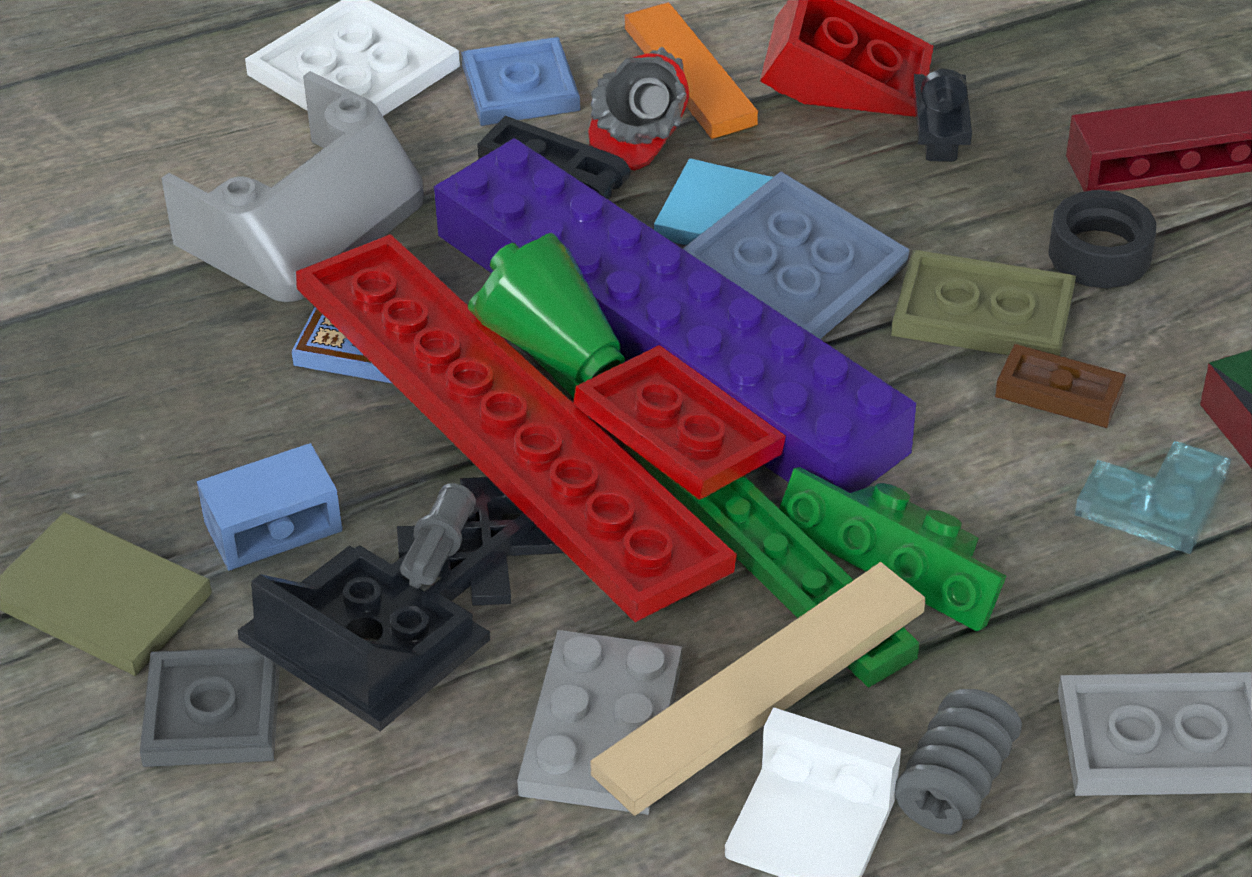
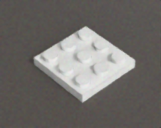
M341 0L245 58L248 76L307 110L303 76L311 71L372 101L382 116L460 67L459 50L370 0Z

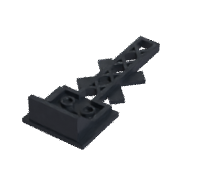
M488 477L460 478V485L468 488L476 499L475 509L469 515L461 531L462 544L455 554L447 557L438 575L441 579L426 591L410 586L409 579L400 572V566L415 540V525L397 526L399 559L393 564H390L361 545L356 548L349 545L302 582L262 574L258 575L251 581L254 618L238 629V639L377 730L382 731L490 641V631L474 622L473 614L452 602V600L470 587L472 606L511 604L507 556L560 554L564 552ZM503 514H520L515 520H502ZM366 638H373V639H376L377 641L374 642V641L364 640V639H366Z

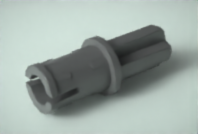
M451 483L442 486L429 514L420 518L414 527L415 540L400 566L401 574L409 579V585L414 588H420L422 584H434L447 557L455 554L462 544L461 531L469 515L475 509L476 499L468 488L460 484Z

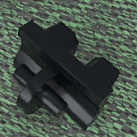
M944 68L938 69L927 76L924 74H914L913 92L918 145H925V155L928 161L954 162L958 157L959 145H971L972 139L966 75H961L954 70Z

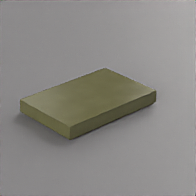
M912 250L892 321L891 336L1009 355L1014 344L1060 356L1076 276Z
M65 512L0 575V611L134 676L150 661L151 652H158L212 594L208 578Z

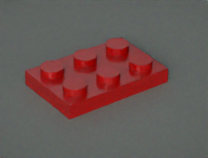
M660 345L577 385L575 389L574 406L699 500L783 453L786 435Z

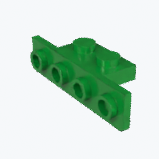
M801 467L793 469L779 509L814 543L865 572L881 562L925 597L926 605L975 631L982 630L987 626L1007 576L972 558L979 538L961 529L962 523L959 519L943 511H927L909 502L910 495L906 491L890 484L878 483L875 486L848 493Z

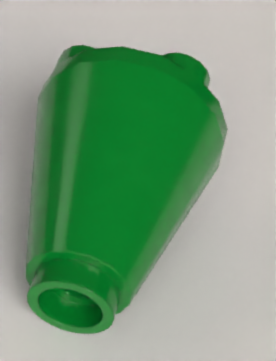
M545 234L521 248L515 243H510L494 255L490 262V268L493 272L468 304V309L484 326L578 384L625 362V357L619 351L620 343L573 255L555 234Z

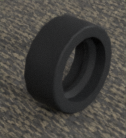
M1106 190L1078 192L1064 199L1054 210L1048 255L1059 272L1076 276L1075 282L1082 285L1099 288L1126 286L1140 279L1151 265L1157 223L1151 211L1133 197ZM1093 230L1105 231L1121 236L1129 243L1114 247L1096 246L1080 240L1075 235L1080 232Z

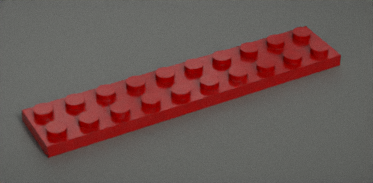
M391 234L296 271L297 290L634 622L735 572L737 554L585 413L574 406L572 401L505 339L484 326L471 313L464 301Z

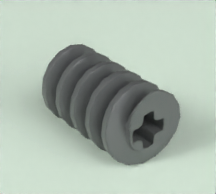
M959 689L948 693L941 701L938 713L929 722L927 732L919 740L917 750L909 758L906 770L896 781L895 796L899 807L910 819L936 833L954 835L960 831L963 820L972 819L979 813L982 799L991 790L992 780L1001 772L1002 761L1011 753L1012 742L1021 734L1022 722L1018 713L1006 701L985 691Z

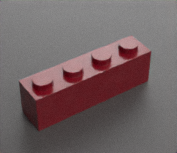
M1252 90L1072 115L1066 157L1084 192L1091 190L1120 191L1252 172Z

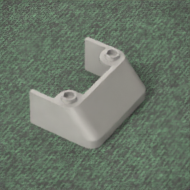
M311 71L303 76L311 142L324 149L273 187H269L255 179L237 176L228 179L210 193H207L171 173H167L161 178L173 245L262 294L281 302H293L305 298L297 290V270L384 237L417 211L424 202L422 177L377 106L372 101Z

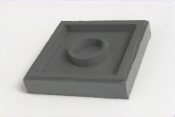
M251 647L151 652L140 744V757L143 767L274 761L280 666Z

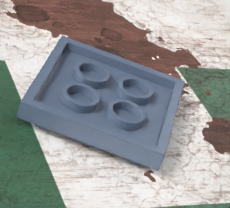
M783 172L775 175L683 248L819 339L825 336L907 266L910 251L900 243Z

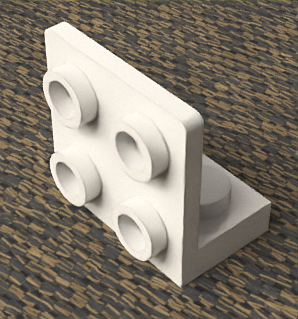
M773 707L764 725L762 770L725 844V857L779 877H862L896 800L895 787L899 776L901 748Z

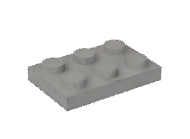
M557 630L517 779L518 796L630 812L591 776L590 761L674 703L682 667V646ZM651 805L639 814L649 815Z
M1252 672L1060 676L1058 696L1075 796L1252 793Z

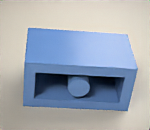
M311 443L197 481L204 523L228 571L342 532L337 489Z

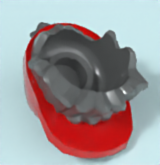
M660 47L658 51L653 50L650 53L626 58L615 72L603 74V77L598 79V87L594 88L591 92L592 120L588 130L589 146L619 156L628 164L630 170L636 171L652 162L664 146L666 140L682 123V117L689 102V87L682 59H675L664 47Z

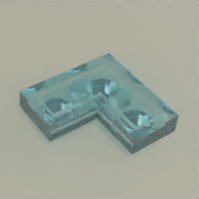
M1174 440L1156 478L1097 460L1077 498L1075 515L1191 554L1226 481L1231 459Z

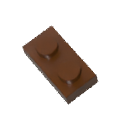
M1014 344L997 379L995 397L1108 428L1122 395L1126 374Z

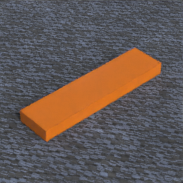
M669 2L625 14V29L644 54L650 53L653 50L658 51L660 47H664L675 59H682L689 87L687 108L711 139L758 125V110Z

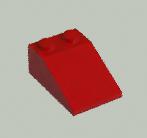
M788 0L775 18L759 82L773 88L780 94L787 95L807 105L916 117L913 92L914 74H924L925 76L929 74L934 46L847 0Z

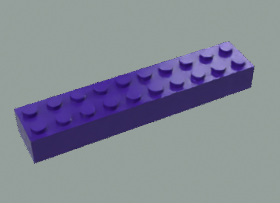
M517 139L510 140L434 186L438 236L490 273L493 272L490 268L492 258L504 246L515 243L521 248L545 234H555L573 255L620 343L619 351L625 357V362L660 345L786 435L782 455L767 462L764 466L788 483L793 469L801 467L848 493L865 489L912 453L916 402Z

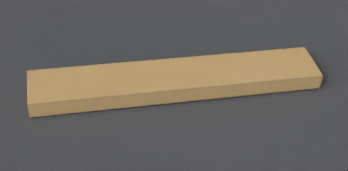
M879 562L590 761L591 776L636 816L765 725L773 707L785 711L924 613L925 597L883 563Z

